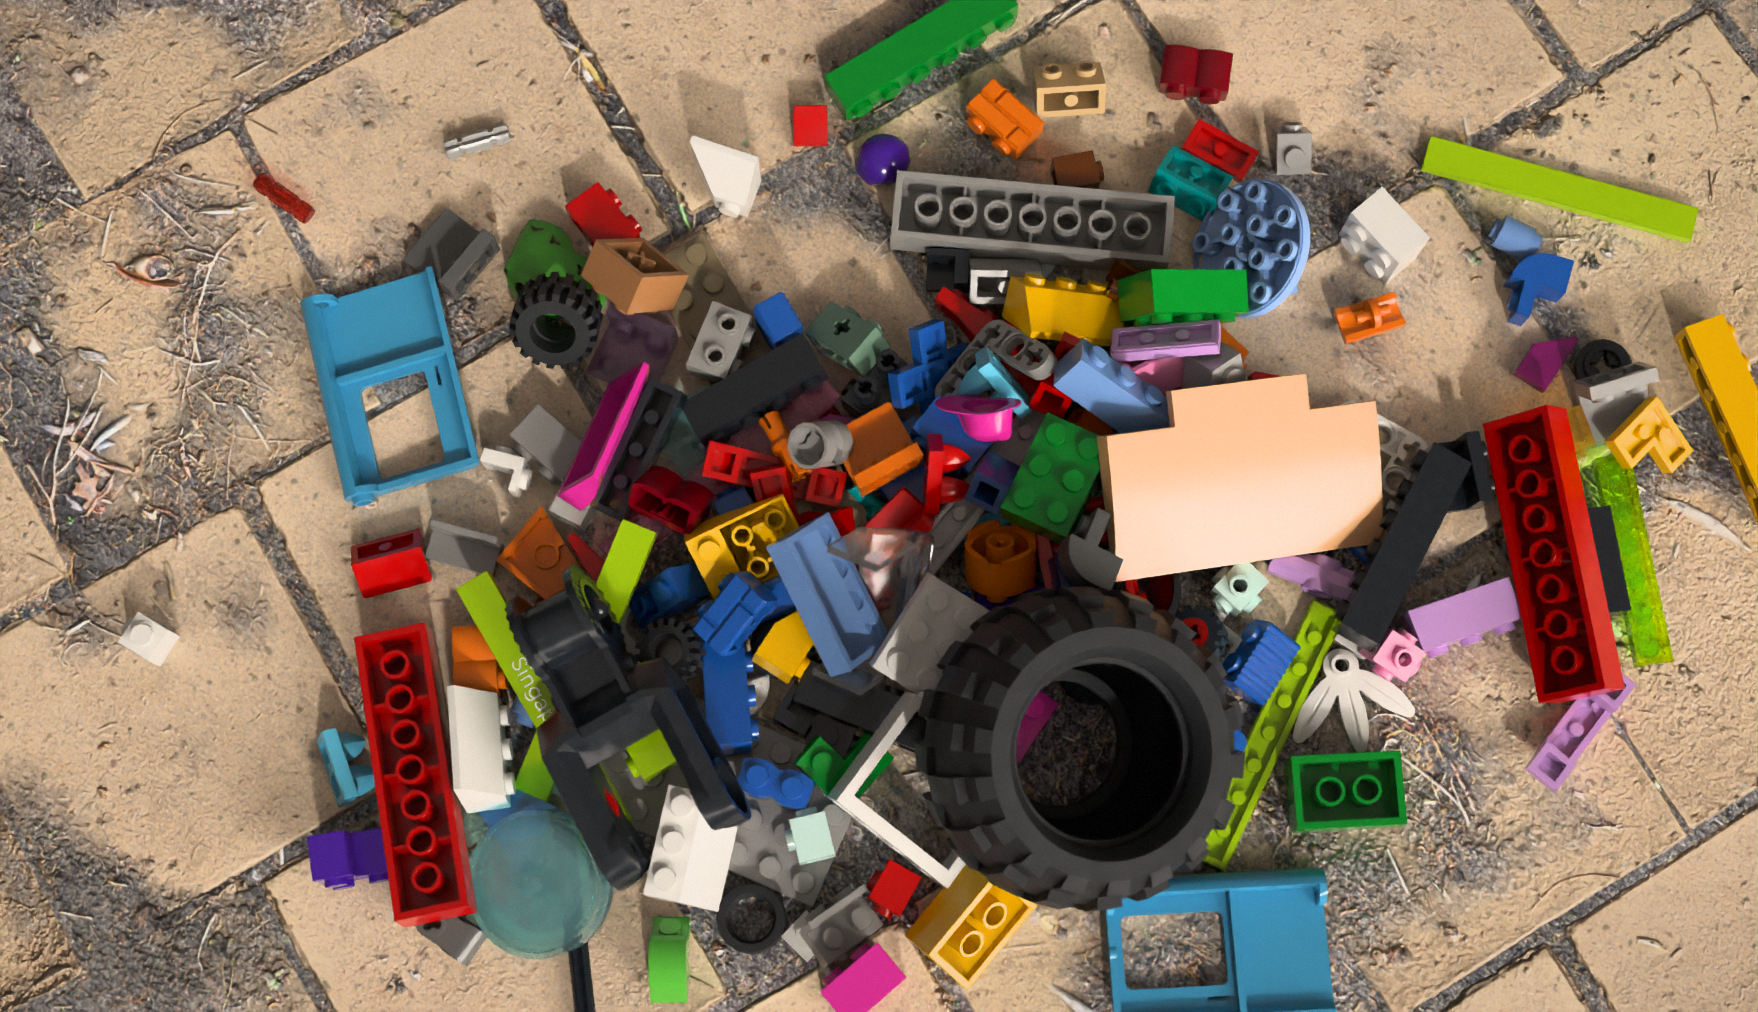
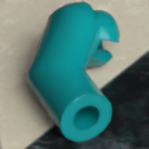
M852 479L846 485V490L866 509L867 521L885 505L873 492L861 497Z

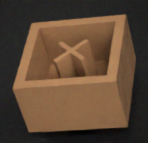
M644 238L596 239L581 276L592 285L595 292L611 300L618 311L627 315H633L634 313H657V311L673 310L689 274Z

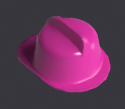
M967 395L942 397L935 402V406L938 409L956 413L963 430L973 439L982 442L1008 440L1012 435L1013 409L1021 405V400L1017 398L994 399Z

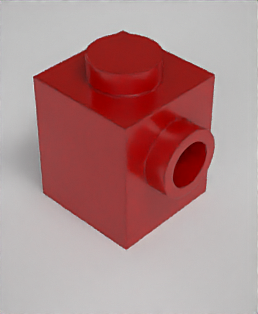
M889 859L883 872L875 870L867 885L868 891L871 892L868 900L874 903L871 909L889 920L893 914L900 918L922 877Z

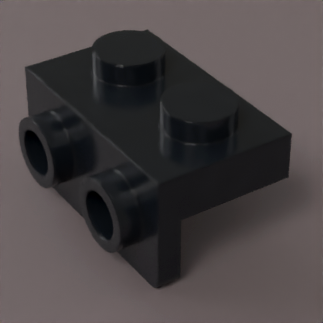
M1479 431L1465 432L1455 441L1438 443L1472 463L1447 513L1479 509L1492 501L1495 484L1492 476L1488 475L1486 466L1487 447L1485 442L1481 441Z

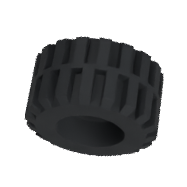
M551 272L550 277H546L543 273L537 275L535 281L532 279L527 281L524 289L521 288L518 293L509 321L511 322L509 333L514 336L512 340L514 346L521 347L520 354L525 358L528 356L532 357V363L538 366L540 362L547 364L546 368L554 369L555 365H560L561 369L569 368L571 362L576 366L582 363L583 357L588 358L593 348H595L603 320L601 300H596L597 293L593 288L586 289L587 282L582 279L578 282L573 280L574 275L566 273V277H561L559 272ZM541 315H560L566 318L572 326L556 327L550 325Z

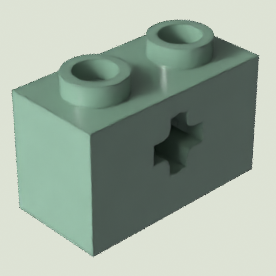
M831 301L804 331L820 353L861 377L866 376L877 363L878 356L881 357V353L890 348V345L882 336L884 329L871 318L865 321L850 306L846 305L842 308Z

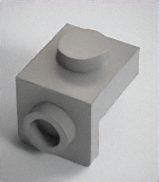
M1284 122L1281 128H1272V136L1275 138V174H1311L1312 132L1306 127H1302L1300 122Z

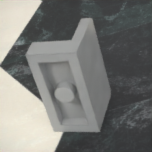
M430 519L428 526L433 532L425 553L426 560L478 575L489 570L493 578L495 577L498 568L496 559L503 552L505 546L498 537Z

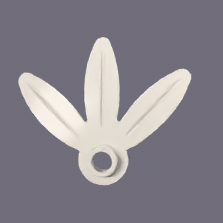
M1335 649L1326 655L1322 664L1326 678L1311 692L1299 712L1294 727L1293 740L1297 743H1302L1318 729L1328 715L1336 696H1338L1339 709L1345 731L1358 753L1367 750L1369 738L1367 712L1359 691L1381 707L1404 717H1412L1415 713V708L1406 695L1394 684L1372 672L1359 669L1358 660L1352 652L1346 649ZM1338 660L1344 661L1347 664V670L1344 672L1337 670L1335 662Z

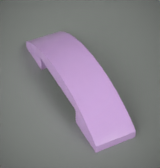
M1623 673L1625 689L1573 700L1526 766L1525 770L1553 793L1557 792L1577 765L1575 762L1610 715L1618 710L1636 686Z

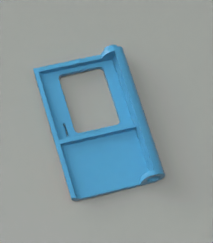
M432 266L426 267V270L421 273L339 298L332 294L324 293L312 295L301 300V310L346 502H353L355 507L366 506L373 503L375 497L464 472L480 464ZM424 372L442 442L444 459L433 465L383 479L380 476L362 392L368 387Z
M1323 867L1173 875L1172 878L1167 880L1171 886L1170 888L1141 901L1124 898L1122 899V907L1104 910L1112 1012H1337L1333 999L1324 905L1327 902V881ZM1217 912L1222 918L1227 972L1225 984L1137 990L1129 989L1126 986L1121 935L1122 918L1127 916Z

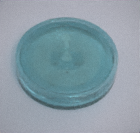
M544 808L520 811L508 815L496 822L485 832L475 847L470 860L477 913H473V916L489 940L500 949L514 956L526 959H545L571 952L584 945L597 933L610 910L614 887L600 871L571 814L568 812Z

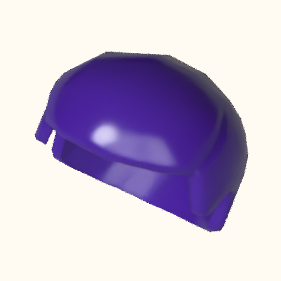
M883 133L868 138L858 149L855 158L857 174L869 185H892L896 182L897 170L907 171L910 164V155L906 144L897 136Z

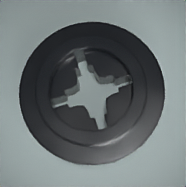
M1607 339L1591 341L1579 351L1574 363L1577 370L1576 378L1582 379L1599 374L1600 370L1591 365H1597L1602 357L1605 360V366L1615 369L1632 364L1630 356L1621 345Z

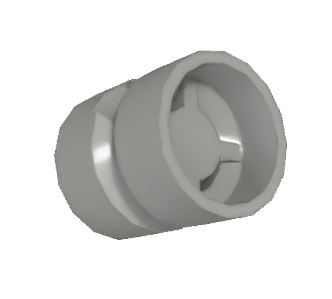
M838 420L801 423L791 431L788 438L790 458L796 465L804 469L840 465L850 457L853 450L851 432L845 424Z

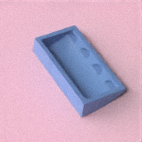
M829 512L803 524L766 546L830 677L852 671L877 652L888 635V631Z

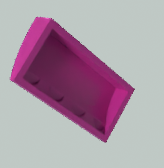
M645 362L608 383L557 494L558 497L579 511L587 507L595 498L648 380L650 365Z

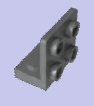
M445 209L406 254L404 261L418 273L425 271L426 267L432 266L437 287L457 302L501 249L495 237L484 228L479 232L450 209Z

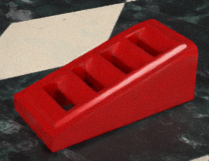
M571 533L567 537L570 546L584 570L589 573L590 579L597 583L605 561L576 533Z

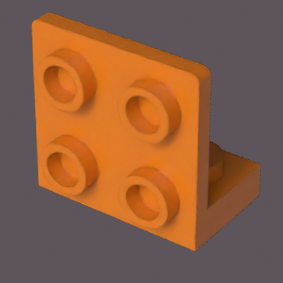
M890 402L846 424L853 438V450L843 465L861 497L924 464V456L917 442H912Z

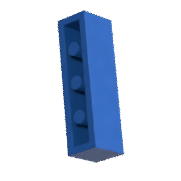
M704 640L705 644H702L701 648L706 649V656H701V661L705 662L702 668L706 721L724 755L752 753V741H759L757 719H750L749 708L756 706L755 685H748L747 673L753 672L752 651H745V644L743 643L736 654L723 657Z

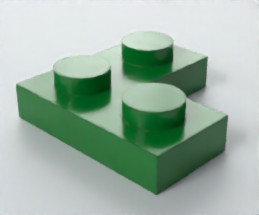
M864 733L847 752L846 756L842 758L820 736L816 735L792 763L802 773L810 777L814 784L828 796L872 736L869 733ZM888 751L854 796L858 799L894 759Z

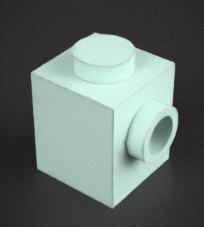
M817 807L796 811V818L789 819L791 829L784 830L789 852L796 850L800 866L836 857L825 811L817 812Z

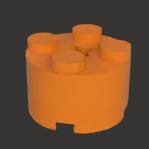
M1000 520L986 521L970 529L964 545L965 578L967 584L974 591L986 595L987 600L990 602L1001 603L1010 596L1021 594L1036 586L1037 554L1036 539L1033 532L1013 523L1012 526L1000 525Z

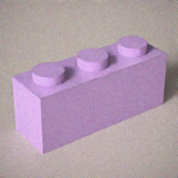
M1509 577L1409 610L1401 616L1406 632L1418 639L1415 645L1426 652L1429 659L1448 653V646L1458 642L1461 643L1462 648L1483 640L1481 634L1494 631L1495 636H1499L1516 629L1514 623L1522 619L1519 603Z

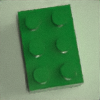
M1150 269L1118 280L1120 322H1134V327L1220 320V323L1235 322V316L1249 312L1246 270Z
M1047 412L1000 507L1002 519L1059 545L1070 534L1074 535L1075 528L1080 518L1084 515L1101 480L1097 436L1100 435Z
M1401 751L1290 756L1284 760L1290 833L1399 828L1407 824Z

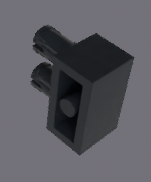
M890 349L884 350L881 353V357L878 356L877 363L866 376L860 377L858 380L853 378L841 393L844 396L841 399L843 409L855 419L887 402L892 404L888 373L909 365L895 351Z

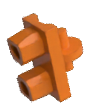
M1395 292L1335 309L1333 312L1344 344L1404 327L1406 324L1399 310Z

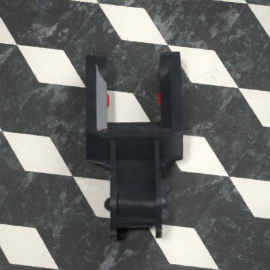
M572 564L566 567L562 573L564 589L533 607L521 597L512 598L505 604L506 619L509 622V629L513 633L514 641L519 645L520 653L526 657L527 664L534 669L535 675L541 678L542 683L546 684L552 695L551 702L555 711L537 728L542 760L600 871L614 888L622 891L633 885L649 870L651 861L641 837L626 818L599 763L660 730L687 780L691 796L698 810L713 831L740 826L749 821L752 817L751 809L738 779L688 685L665 657L638 663L635 656L631 652L628 653L624 642L625 636L621 633V626L617 622L616 614L611 610L610 603L604 598L603 592L597 588L596 582L590 579L589 573L584 572L583 567Z

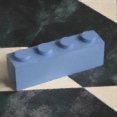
M1083 338L1058 361L1054 373L1053 386L1118 432L1127 433L1170 427L1167 397L1163 395L1159 388L1147 384L1136 376L1131 368L1125 365L1122 366L1109 357L1103 348L1094 346Z

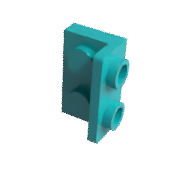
M1172 145L1158 167L1148 192L1155 195L1175 196L1174 206L1203 221L1209 210H1211L1212 216L1218 204L1219 195L1227 190L1233 176Z

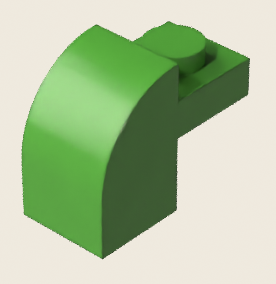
M653 917L648 956L651 1003H688L690 917Z

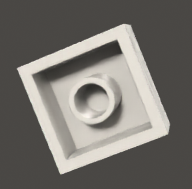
M1383 187L1351 212L1339 233L1344 248L1349 253L1356 254L1365 263L1364 267L1368 274L1376 280L1380 279L1384 285L1412 263L1430 239L1425 231Z

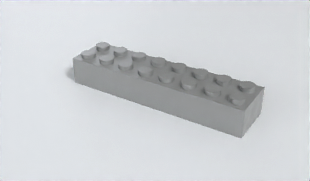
M897 170L890 249L927 253L928 248L969 250V257L1038 259L1039 264L1110 270L1114 262H1118L1121 259L1142 272L1150 269H1167L1170 263L1175 196Z

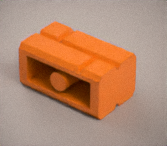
M992 79L966 106L965 117L968 118L966 120L968 126L979 135L984 132L993 140L991 142L993 148L1004 157L1009 154L1014 160H1017L1043 133L1045 122L996 79Z

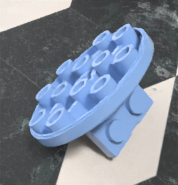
M1250 179L1223 191L1218 197V204L1212 216L1211 210L1206 214L1198 234L1193 239L1194 269L1246 270L1249 312L1235 316L1236 318H1254L1264 315L1280 305L1288 295L1298 293L1297 283L1305 268L1310 247L1309 221L1302 202L1291 189L1280 183L1267 179ZM1200 253H1201V256H1202V263H1203V265H1201V266H1199V254H1200Z

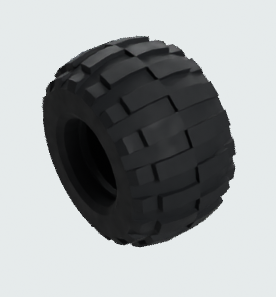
M1080 586L1045 588L1022 594L1012 604L996 606L969 626L973 633L964 642H953L936 665L943 670L941 672L942 676L935 690H924L918 716L927 717L925 740L915 742L916 769L918 772L927 775L930 791L923 793V797L935 825L946 830L949 835L946 840L959 858L969 868L985 876L990 884L1029 902L1057 910L1076 908L1084 912L1114 909L1123 906L1122 899L1124 898L1141 901L1170 888L1171 886L1167 880L1173 877V871L1191 872L1210 853L1206 849L1209 844L1205 839L1211 830H1225L1236 806L1232 804L1233 802L1227 800L1232 777L1243 779L1246 752L1235 749L1234 731L1240 730L1239 726H1244L1239 702L1235 697L1224 694L1221 688L1225 684L1222 678L1228 674L1215 653L1207 647L1194 644L1191 640L1197 633L1168 610H1156L1153 608L1154 605L1145 598L1120 590ZM1071 681L1090 689L1106 705L1115 725L1116 754L1107 777L1090 795L1066 805H1047L1025 794L1017 769V738L1022 719L1037 693L1048 682Z

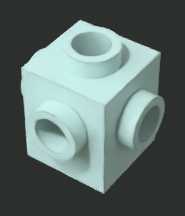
M1250 562L1236 564L1232 569L1224 566L1211 580L1216 584L1210 591V594L1214 597L1212 602L1225 615L1231 613L1236 617L1242 610L1248 615L1263 600L1258 594L1270 581Z

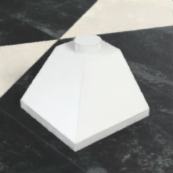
M692 135L690 145L694 163L715 207L719 208L718 210L727 216L738 217V215L748 218L761 183L758 157Z

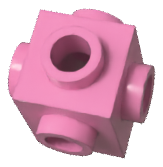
M1388 628L1380 645L1371 651L1362 648L1359 654L1374 664L1372 671L1390 682L1394 677L1406 683L1408 678L1412 677L1420 668L1421 659L1426 652L1415 645L1418 639L1401 628L1397 632Z

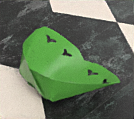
M529 220L521 230L504 268L508 288L514 298L517 299L519 293L516 289L517 282L525 286V283L530 279L535 281L537 275L544 273L546 277H550L551 272H559L561 277H566V273L574 275L573 280L578 282L582 279L587 282L586 289H592V285L581 275H578L577 265H580L583 271L588 259L574 252L568 235L552 223L542 220ZM531 226H534L536 229L542 228L543 230L532 232ZM552 236H555V241H558L561 245L551 244ZM597 293V300H601L602 308L606 306V296ZM556 314L541 315L551 319H566Z

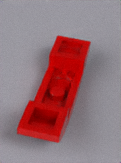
M709 440L701 476L753 488L750 473L753 470L783 465L779 457ZM822 467L812 469L810 475L804 473L806 478L801 481H791L795 498L839 508L847 473Z

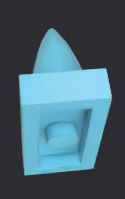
M987 346L975 354L977 364L962 379L958 395L972 396L985 393L994 388L995 391L990 398H1017L1021 400V405L1013 409V413L1015 412L1020 419L1031 413L1032 408L1029 407L1030 399L1026 391Z
M336 727L322 731L316 742L338 808L352 804L357 797L375 787L372 766H348V762L361 753L366 744V739L354 733L337 732Z

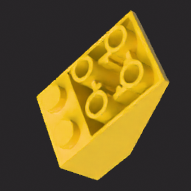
M780 494L715 516L701 523L691 534H684V540L713 599H715L721 592L718 589V585L729 573L733 572L735 574L736 572L748 571L761 583L778 576L779 573L766 546L795 530L799 525L784 495Z

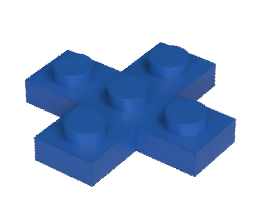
M932 319L908 329L913 363L888 373L892 407L903 409L919 402L922 416L936 398L934 392L937 384L970 344L963 342L947 349L944 320ZM976 361L970 366L969 370L976 364Z

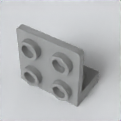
M1639 361L1573 381L1588 447L1595 448L1605 445L1604 441L1649 397L1647 384L1659 381L1657 367Z

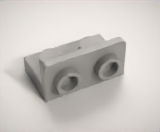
M865 884L856 890H853L851 886L846 887L833 897L836 904L827 910L821 905L804 917L808 923L799 931V934L823 968L884 926L863 897V894L868 891Z

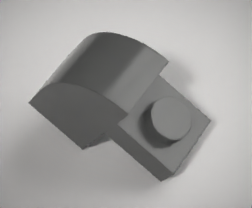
M1097 508L1087 516L1083 515L1075 528V535L1070 534L1060 542L1058 561L1062 573L1073 586L1112 590L1124 559L1098 547L1111 516L1110 513L1100 508Z

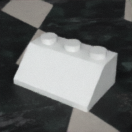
M456 685L447 686L454 792L467 813L511 807L510 795L516 794V784L513 772L508 773V760H513L512 742L510 738L506 739L505 727L511 725L508 705H503L498 694L494 692Z
M668 785L643 894L647 897L718 912L738 826L713 831L698 810L690 790Z

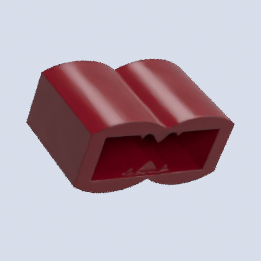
M1165 45L1158 92L1165 94V97L1172 100H1183L1185 97L1192 96L1199 98L1201 103L1209 105L1218 104L1219 101H1226L1229 91L1233 53L1215 49H1197L1184 45Z
M651 466L633 483L628 505L642 516L660 519L663 524L676 532L691 534L709 516L715 495L700 483L689 480L683 481L679 475L668 468Z

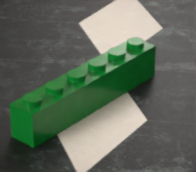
M950 0L824 76L825 90L846 121L854 116L860 118L870 112L873 105L882 99L887 101L897 96L901 92L902 87L910 82L918 83L924 80L930 74V70L940 64L942 66L949 65L963 50L968 47L970 49L977 48L986 41L988 35L997 30L1002 32L1010 28L1017 19L1018 3L1016 0Z

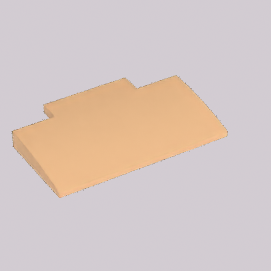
M1306 374L1166 391L1170 427L1097 436L1105 511L1111 514L1107 523L1110 553L1124 559L1115 582L1369 545L1373 538L1378 539L1382 532V528L1379 527L1382 519V477L1376 401L1310 408Z

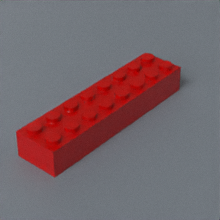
M1543 405L1484 423L1483 429L1538 702L1562 703L1625 689L1567 409Z
M424 622L354 637L394 921L407 928L477 913L461 804L453 789L450 733L434 633Z

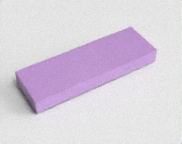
M1220 320L1114 328L1112 330L1110 355L1116 362L1220 354Z

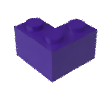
M381 828L354 833L341 830L307 837L312 881L324 884L325 888H333V890L355 887V880L369 878V884L389 881Z

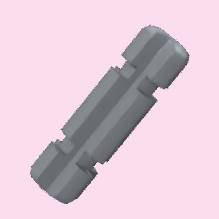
M505 123L492 126L493 129L489 131L488 128L463 134L461 139L456 137L443 141L445 153L449 159L461 157L463 152H466L468 155L492 148L494 143H498V146L509 143L511 135L508 126Z

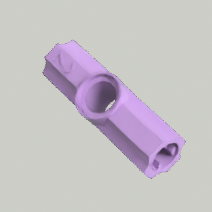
M1301 554L1269 559L1265 571L1300 585L1301 589L1310 595L1323 599L1334 598L1339 601L1342 598L1347 600L1352 588L1348 587V584L1355 573L1343 568V564L1339 561L1321 554Z

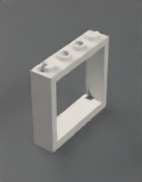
M920 691L917 695L905 692L827 797L932 881L948 889L965 866V863L953 850L941 865L854 796L916 711L919 712L924 693ZM1020 778V782L1023 786L1025 782Z

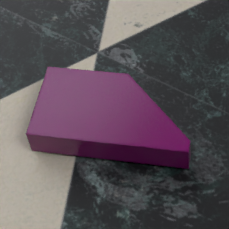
M1574 336L1533 344L1513 375L1543 393L1579 339Z

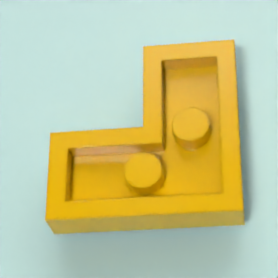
M1658 396L1647 397L1604 441L1622 469H1632L1649 453L1662 473H1673L1693 452V449Z

